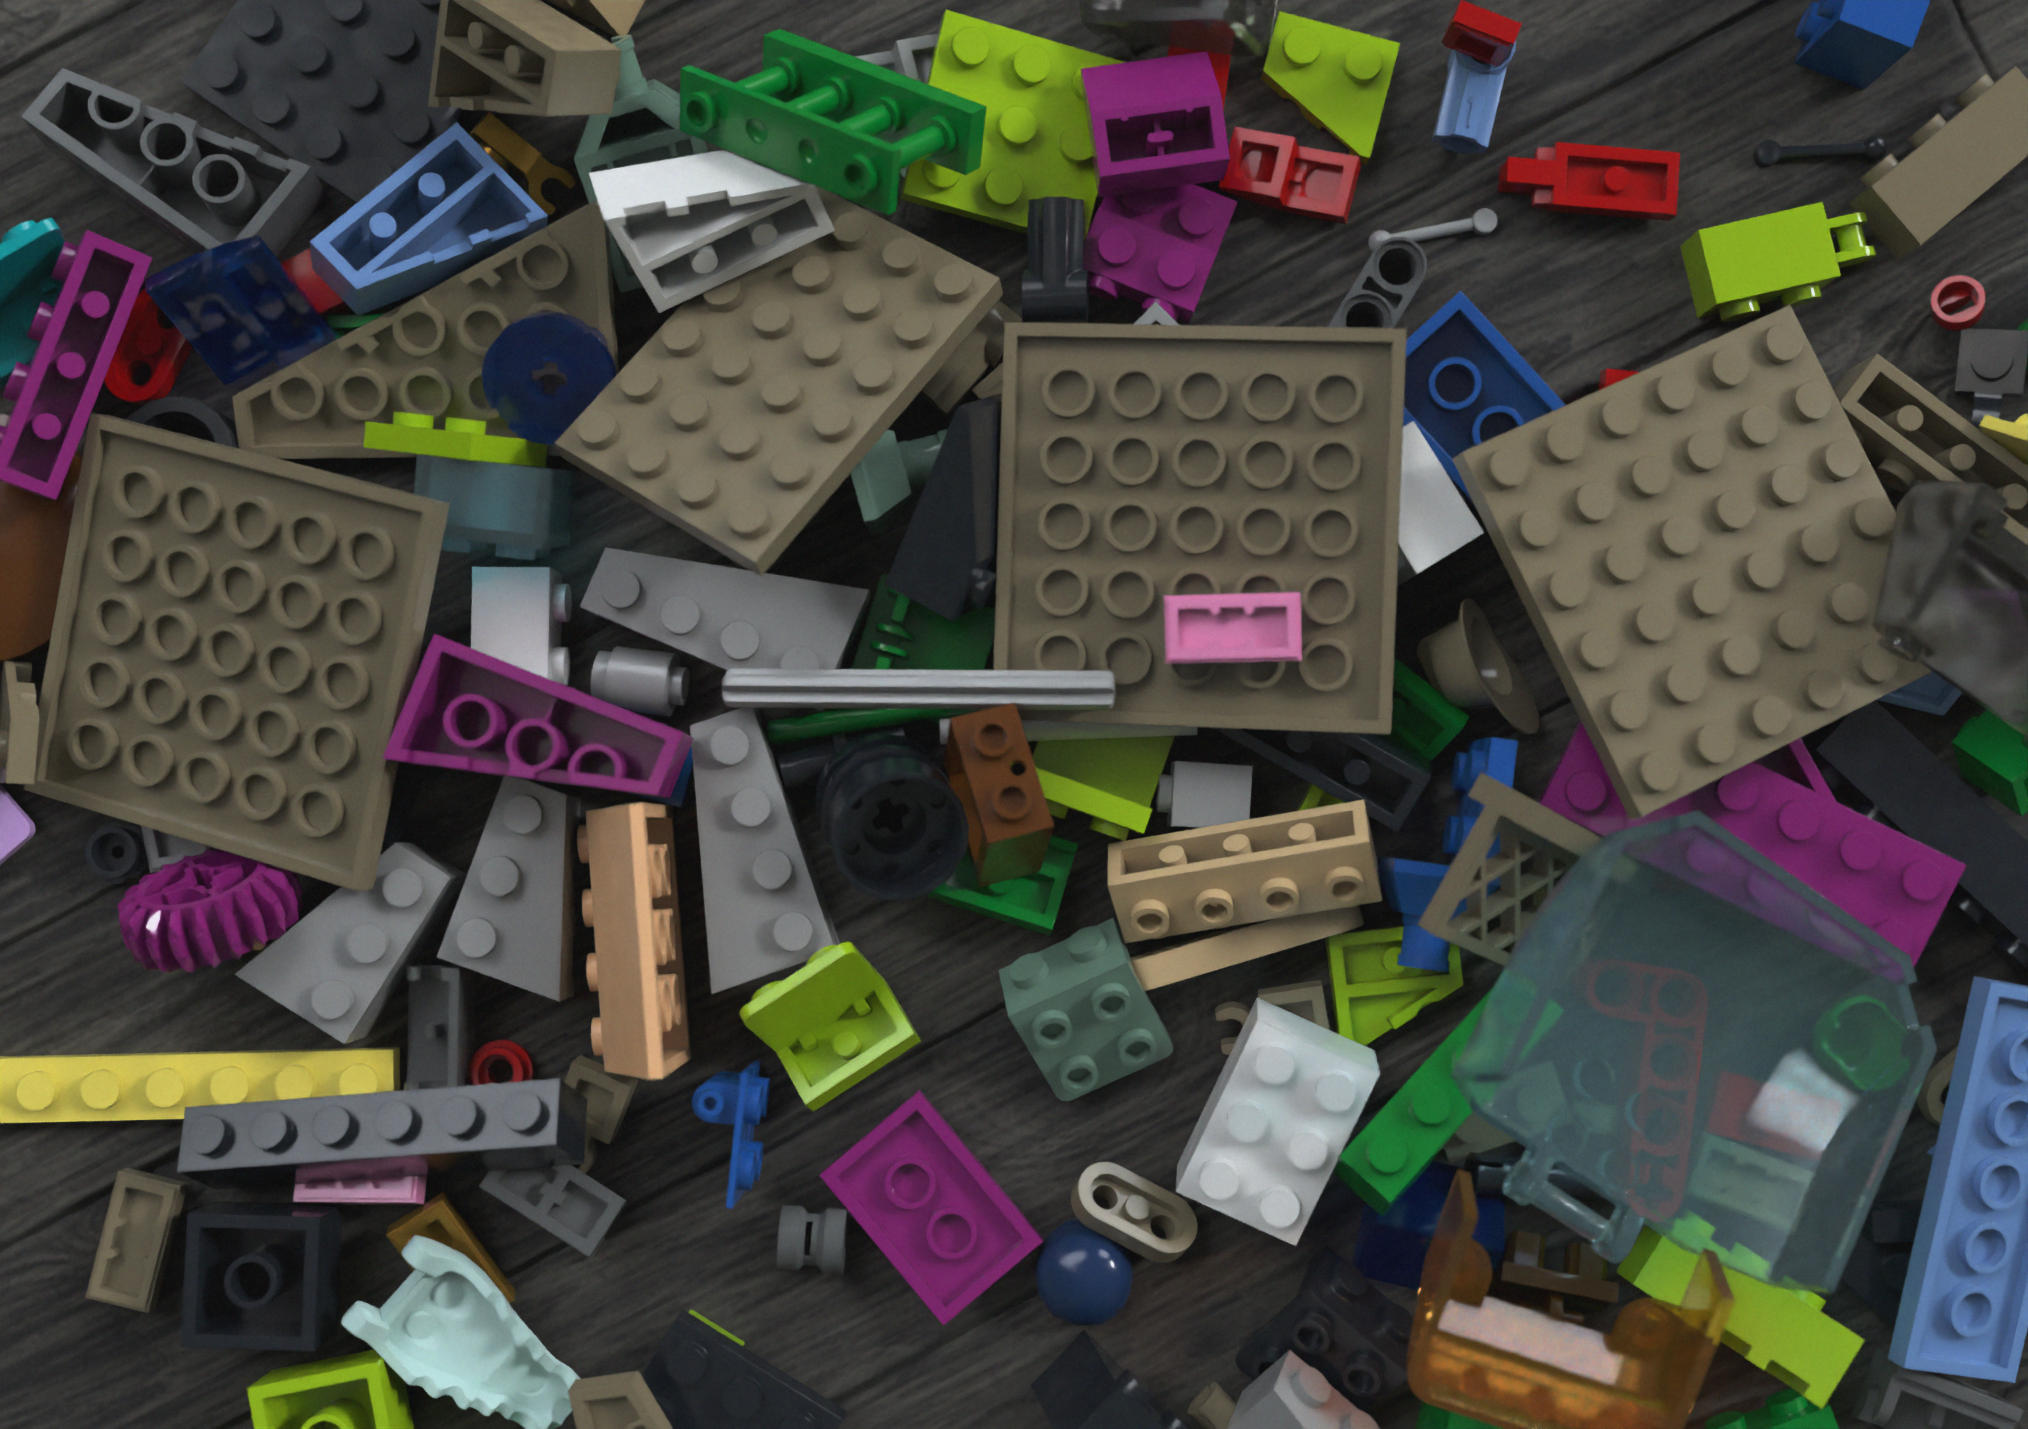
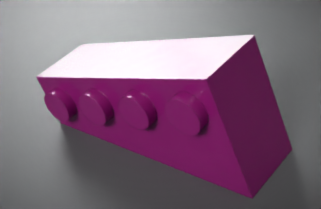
M434 634L382 759L670 798L694 737Z

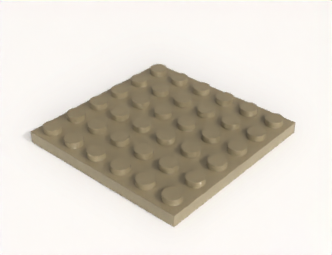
M1790 305L1465 450L1452 459L1630 820L1643 817L1967 654Z
M1004 322L994 670L1109 671L1113 673L1115 679V701L1113 707L1109 710H1017L1020 720L1391 734L1407 329ZM1300 592L1302 660L1166 663L1164 596Z
M91 413L38 707L39 731L34 785L25 784L24 790L361 892L374 888L399 763L398 761L382 759L415 681L450 503L110 415Z

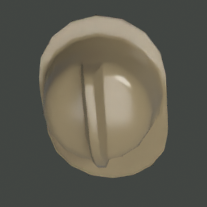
M1465 598L1460 604L1458 619L1423 638L1417 645V656L1431 686L1455 707L1468 710L1497 707L1515 729L1524 735H1534L1539 728V712L1526 679L1493 634L1481 608L1474 600Z

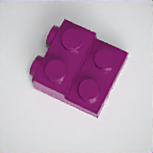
M1194 184L1104 196L1084 242V269H1088L1089 293L1109 301H1117L1119 295L1142 304L1141 311L1143 313L1157 302L1175 321L1179 318L1190 323L1236 208L1237 201Z

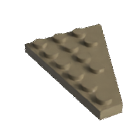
M593 201L234 395L232 399L239 449L276 459L439 457L363 448L365 421L393 424L395 411L434 416L433 429L445 430L446 417L485 421V435L548 442L547 456H561L555 442L619 373L610 233L598 201Z

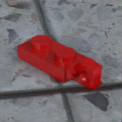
M1556 142L1552 147H1538L1534 152V159L1507 157L1506 162L1499 167L1498 192L1532 195L1531 206L1546 208V211L1670 221L1677 216L1680 153Z

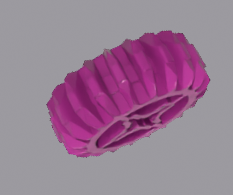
M209 848L198 855H185L183 860L174 864H163L160 871L155 874L144 875L139 880L138 885L131 886L124 893L125 898L117 905L121 927L120 933L126 949L131 950L135 962H141L145 969H160L163 973H172L180 968H183L186 972H193L197 968L206 965H212L216 968L220 962L232 958L240 960L241 955L251 950H262L265 947V942L268 940L282 937L286 933L285 928L293 926L299 920L298 914L304 908L301 897L303 890L296 872L220 849L211 851Z

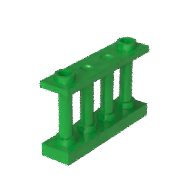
M782 29L764 35L762 71L734 83L691 65L681 68L679 131L886 215L896 212L900 170L922 159L963 175H967L980 168L987 106Z

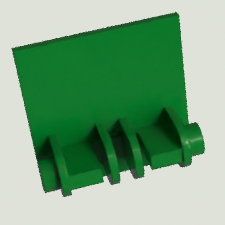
M881 574L851 669H985L995 637V608L984 605L980 610L975 608L951 621L886 586L885 582L888 575ZM966 714L931 719L929 721L940 724V719L955 718Z

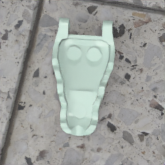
M414 1235L402 1249V1255L405 1260L415 1268L409 1277L380 1309L365 1302L356 1301L343 1315L341 1323L347 1330L368 1343L407 1384L421 1386L433 1398L449 1395L453 1397L461 1409L466 1410L468 1407H472L488 1417L494 1411L500 1412L507 1420H513L525 1429H555L563 1424L565 1418L572 1411L568 1390L575 1380L581 1378L569 1366L556 1359L547 1351L540 1340L512 1309L503 1293L497 1288L486 1272L463 1253L440 1242Z

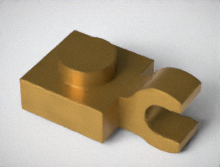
M490 112L483 115L469 133L507 174L511 170L516 175L524 178L527 195L547 215H552L556 208L543 198L541 194L543 182L547 179H555L566 189H572L576 184L568 171L546 161L541 157L542 154Z

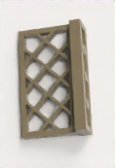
M1481 772L1468 796L1485 805L1420 919L1418 926L1439 938L1566 993L1576 970L1585 960L1628 883L1647 892L1659 869ZM1500 832V852L1486 860V854ZM1533 855V869L1520 877V863ZM1565 872V885L1553 892V879ZM1500 876V890L1486 898V884ZM1598 887L1589 905L1585 907V895ZM1533 893V906L1520 913V900ZM1467 896V910L1449 921L1460 900ZM1565 909V921L1553 928V916ZM1501 913V926L1487 934V921ZM1533 929V941L1520 949V937ZM1565 944L1552 968L1553 951Z

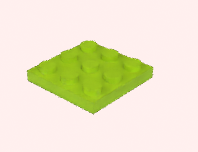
M945 10L940 23L927 84L987 106L981 164L979 169L963 175L922 159L907 167L900 199L1027 234L1030 199L1043 197L1083 199L1085 242L1097 196V187L1081 69L1126 62Z

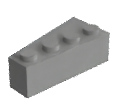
M605 547L580 607L594 615L725 671L730 669H843L874 597L868 589L768 573L759 576L750 570ZM814 708V709L819 710V711H821V712H824L826 708Z

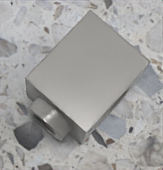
M1174 761L1170 766V775L1159 774L1157 812L1168 813L1167 826L1202 828L1250 819L1253 766Z

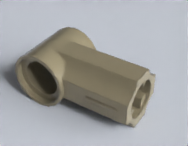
M998 300L918 393L919 397L948 418L990 367L996 369L1003 362L1004 322L1022 323V318L1002 301Z

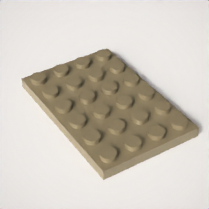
M817 186L816 188L835 231L684 301L555 442L563 459L759 576H762L1003 295L999 277Z

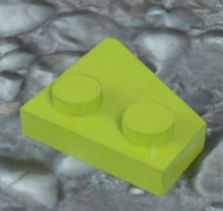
M1279 11L1261 80L1282 98L1294 101L1298 105L1301 114L1319 130L1324 127L1350 150L1349 155L1359 156L1361 164L1367 165L1374 145L1400 43Z
M1404 925L1345 931L1326 937L1336 1033L1366 1046L1390 1029H1397L1417 1016L1418 1011L1432 1002L1440 1001L1463 986L1459 946L1450 942L1448 961H1450L1449 972L1397 964L1398 954L1401 953Z

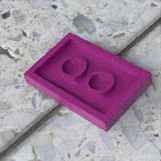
M920 1089L827 1166L819 1175L943 1326L1043 1242L1042 1236Z

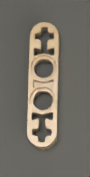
M1360 905L1349 908L1330 909L1294 915L1289 918H1276L1240 924L1130 957L1139 982L1144 991L1349 931L1364 925L1365 922Z

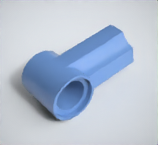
M1516 41L1501 66L1498 65L1497 67L1491 64H1481L1471 56L1453 49L1448 56V75L1432 142L1439 144L1444 150L1463 155L1469 153L1484 154L1486 152L1507 65L1516 50Z

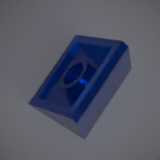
M1432 1160L1426 1170L1383 1217L1365 1203L1352 1264L1366 1278L1477 1304L1504 1254L1505 1195L1468 1194L1465 1186L1467 1183H1474V1181H1464V1167Z

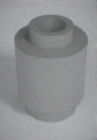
M616 646L612 652L601 650L596 655L591 675L592 697L630 712L668 717L672 715L676 705L683 706L686 703L690 686V671L687 667H681L680 657L677 653Z

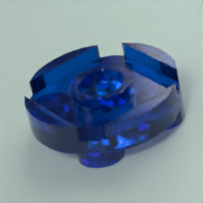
M541 311L530 313L523 318L511 322L491 344L483 362L482 384L485 397L493 410L497 409L500 416L509 423L508 428L528 441L555 445L558 438L617 374L614 359L608 350L607 340L598 329L588 326L582 320L572 315L555 311ZM546 361L557 364L558 371L564 373L567 378V384H560L555 394L545 393L544 382L533 379V370L543 369Z

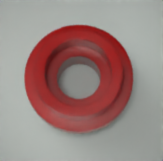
M500 1039L483 1045L476 1051L469 1065L471 1085L502 1083L493 1075V1066L497 1060H506L511 1064L513 1077L509 1082L532 1081L534 1079L535 1070L532 1057L522 1045L511 1040Z

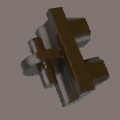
M1513 1230L1505 1237L1499 1264L1487 1271L1485 1290L1538 1301L1535 1304L1518 1300L1514 1311L1516 1320L1534 1323L1537 1343L1553 1346L1557 1341L1560 1329L1581 1331L1583 1313L1563 1309V1306L1600 1312L1605 1303L1612 1305L1618 1303L1619 1283L1607 1281L1606 1250L1604 1247L1585 1243H1570L1566 1245L1563 1272L1543 1268L1546 1237L1540 1234Z

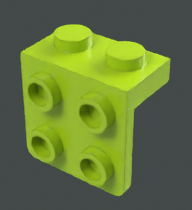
M1175 736L1038 741L1032 758L1050 815L1065 820L1068 808L1093 817L1089 829L1122 841H1126L1129 830L1144 834L1152 809L1149 807L1158 785L1159 774H1162Z
M851 942L829 945L818 950L808 959L806 966L783 981L768 983L757 990L752 996L751 1002L742 1007L739 1012L745 1026L777 1053L804 1104L813 1112L921 1042L886 980Z

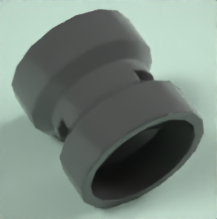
M783 1204L778 1231L777 1269L779 1271L798 1272L806 1265L818 1266L823 1273L843 1274L847 1248L848 1210L846 1208L828 1207L822 1213H809L801 1205ZM809 1223H813L810 1256H807Z

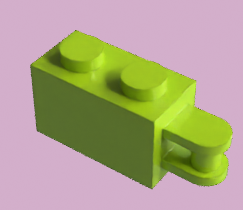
M1823 202L1698 230L1680 246L1697 317L1701 318L1720 313L1722 322H1730L1759 313V304L1781 299L1783 308L1788 305L1792 308L1820 299L1822 297L1820 289L1841 276L1839 268L1855 265L1876 256L1874 246H1867L1862 228L1863 225L1868 223L1866 213L1858 212L1827 219ZM1833 234H1836L1840 249L1838 253H1835L1831 237Z

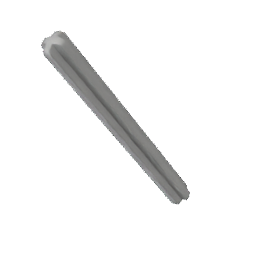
M730 669L723 676L722 695L725 705L746 708L990 709L1015 702L1017 710H1109L1113 707L1115 701V679L1113 673L1109 671Z

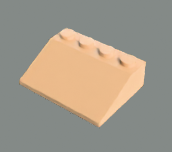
M638 803L586 811L587 825L578 826L577 846L581 863H589L591 889H584L582 892V914L585 926L594 927L596 953H588L586 962L589 990L591 992L599 991L600 1017H593L591 1023L593 1052L595 1056H603L604 1071L647 1080L663 1079L691 1059L673 806Z

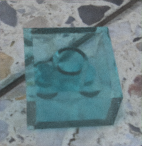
M417 454L414 494L450 503L441 550L471 552V550H486L487 543L496 544L495 556L535 560V557L549 558L550 548L569 546L576 470Z

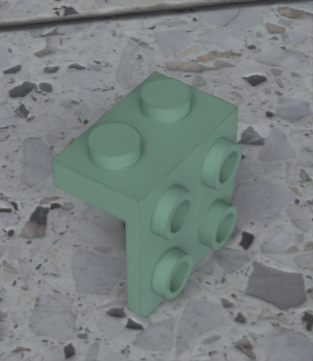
M1114 918L1096 926L1082 928L1070 938L1037 953L1023 955L1013 964L998 970L1008 1017L1056 1097L1062 1101L1074 1100L1168 1057L1173 1051L1171 1038L1134 972L1122 932Z

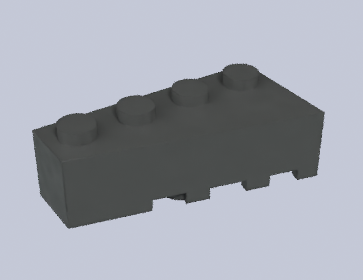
M64 68L57 73L21 116L48 149L249 291L327 196L313 168L292 158H289L288 161L262 151L259 145L236 136L234 139L201 127L196 120L176 112L171 115L145 105L140 98Z

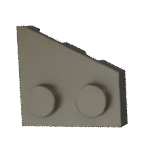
M10 660L3 662L0 697V783L34 785L39 711L38 705H36L35 683H30L32 662Z

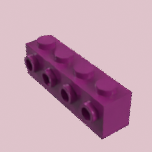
M86 230L81 236L77 246L67 241L64 242L51 274L52 278L62 282L54 305L40 302L26 336L38 342L30 365L27 366L16 362L2 398L14 402L6 425H0V482L48 500L57 499L152 257L89 230Z

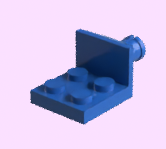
M1490 737L1466 742L1465 752L1456 753L1451 772L1452 790L1459 791L1456 816H1448L1443 834V852L1451 854L1450 866L1377 857L1380 886L1392 911L1403 913V938L1401 953L1398 954V965L1449 972L1450 961H1448L1450 942L1429 933L1418 926V923L1485 805L1469 797V792L1481 772L1512 789L1518 741ZM1500 832L1486 854V860L1500 852ZM1500 876L1486 884V898L1492 895L1500 886ZM1467 896L1460 900L1449 921L1467 910Z

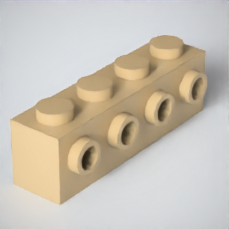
M1364 800L1108 844V889L1125 943L1161 939L1167 936L1209 929H1222L1233 925L1276 918H1289L1294 915L1337 908H1349L1382 901L1377 857Z

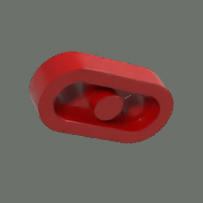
M167 282L149 285L137 295L104 378V382L112 394L136 406H143L149 401L165 398L168 395L203 326V311L193 295L178 285ZM172 310H179L180 320L178 324L173 328L166 329L164 326L166 314ZM149 365L152 372L149 381L143 385H138L136 382L137 371L142 366Z

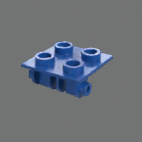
M761 1060L753 1061L741 1073L722 1071L714 1074L696 1089L692 1097V1108L701 1120L711 1123L735 1125L726 1208H733L744 1192L751 1191L753 1182L759 1181L763 1142L753 1141L754 1126L759 1124L761 1116H766L770 1094V1078L760 1077Z

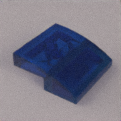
M260 236L243 238L205 250L146 278V292L225 386L272 360L275 361L280 369H283L336 340V334Z

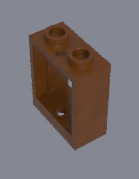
M1015 702L951 718L943 771L964 806L969 824L967 851L978 887L1040 872L1054 825ZM1012 764H1022L1025 768V773L1021 776L1014 775Z

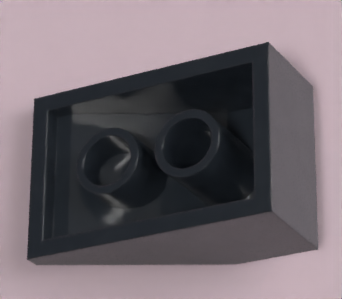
M1002 393L957 407L885 582L886 586L951 621L975 608L980 610L988 601L996 598Z

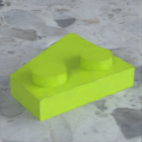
M395 411L393 424L365 421L363 448L464 460L546 467L548 442L485 435V421L446 417L445 430L433 429L434 416Z

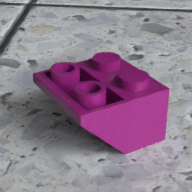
M1207 51L1081 69L1098 197L1224 180L1230 155L1221 93Z

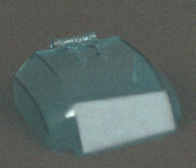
M1695 811L1608 833L1576 862L1542 903L1520 937L1451 1077L1473 1113L1527 1147L1521 1160L1510 1169L1504 1180V1194L1521 1205L1532 1203L1592 1242L1594 1252L1612 1264L1621 1262L1629 1254L1642 1225L1645 1224L1685 1251L1772 1287L1831 1293L1837 1286L1937 1048L1930 1025H1919L1908 987V984L1917 982L1908 954L1702 812ZM1554 1165L1616 1205L1609 1220L1604 1219L1547 1182L1546 1178L1552 1166Z

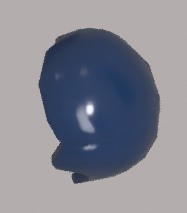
M1080 1220L1065 1221L1045 1237L1040 1246L1036 1265V1283L1038 1295L1054 1317L1077 1327L1102 1325L1115 1318L1117 1312L1124 1308L1129 1298L1133 1279L1132 1256L1128 1248L1086 1227Z

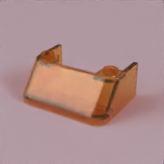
M1458 1169L1427 1251L1422 1271L1406 1359L1408 1382L1415 1395L1428 1404L1504 1429H1684L1735 1303L1717 1253L1706 1248L1702 1249L1680 1306L1656 1298L1635 1300L1621 1310L1611 1335L1486 1295L1492 1278L1491 1262L1486 1250L1478 1242L1471 1239L1478 1221L1471 1173Z

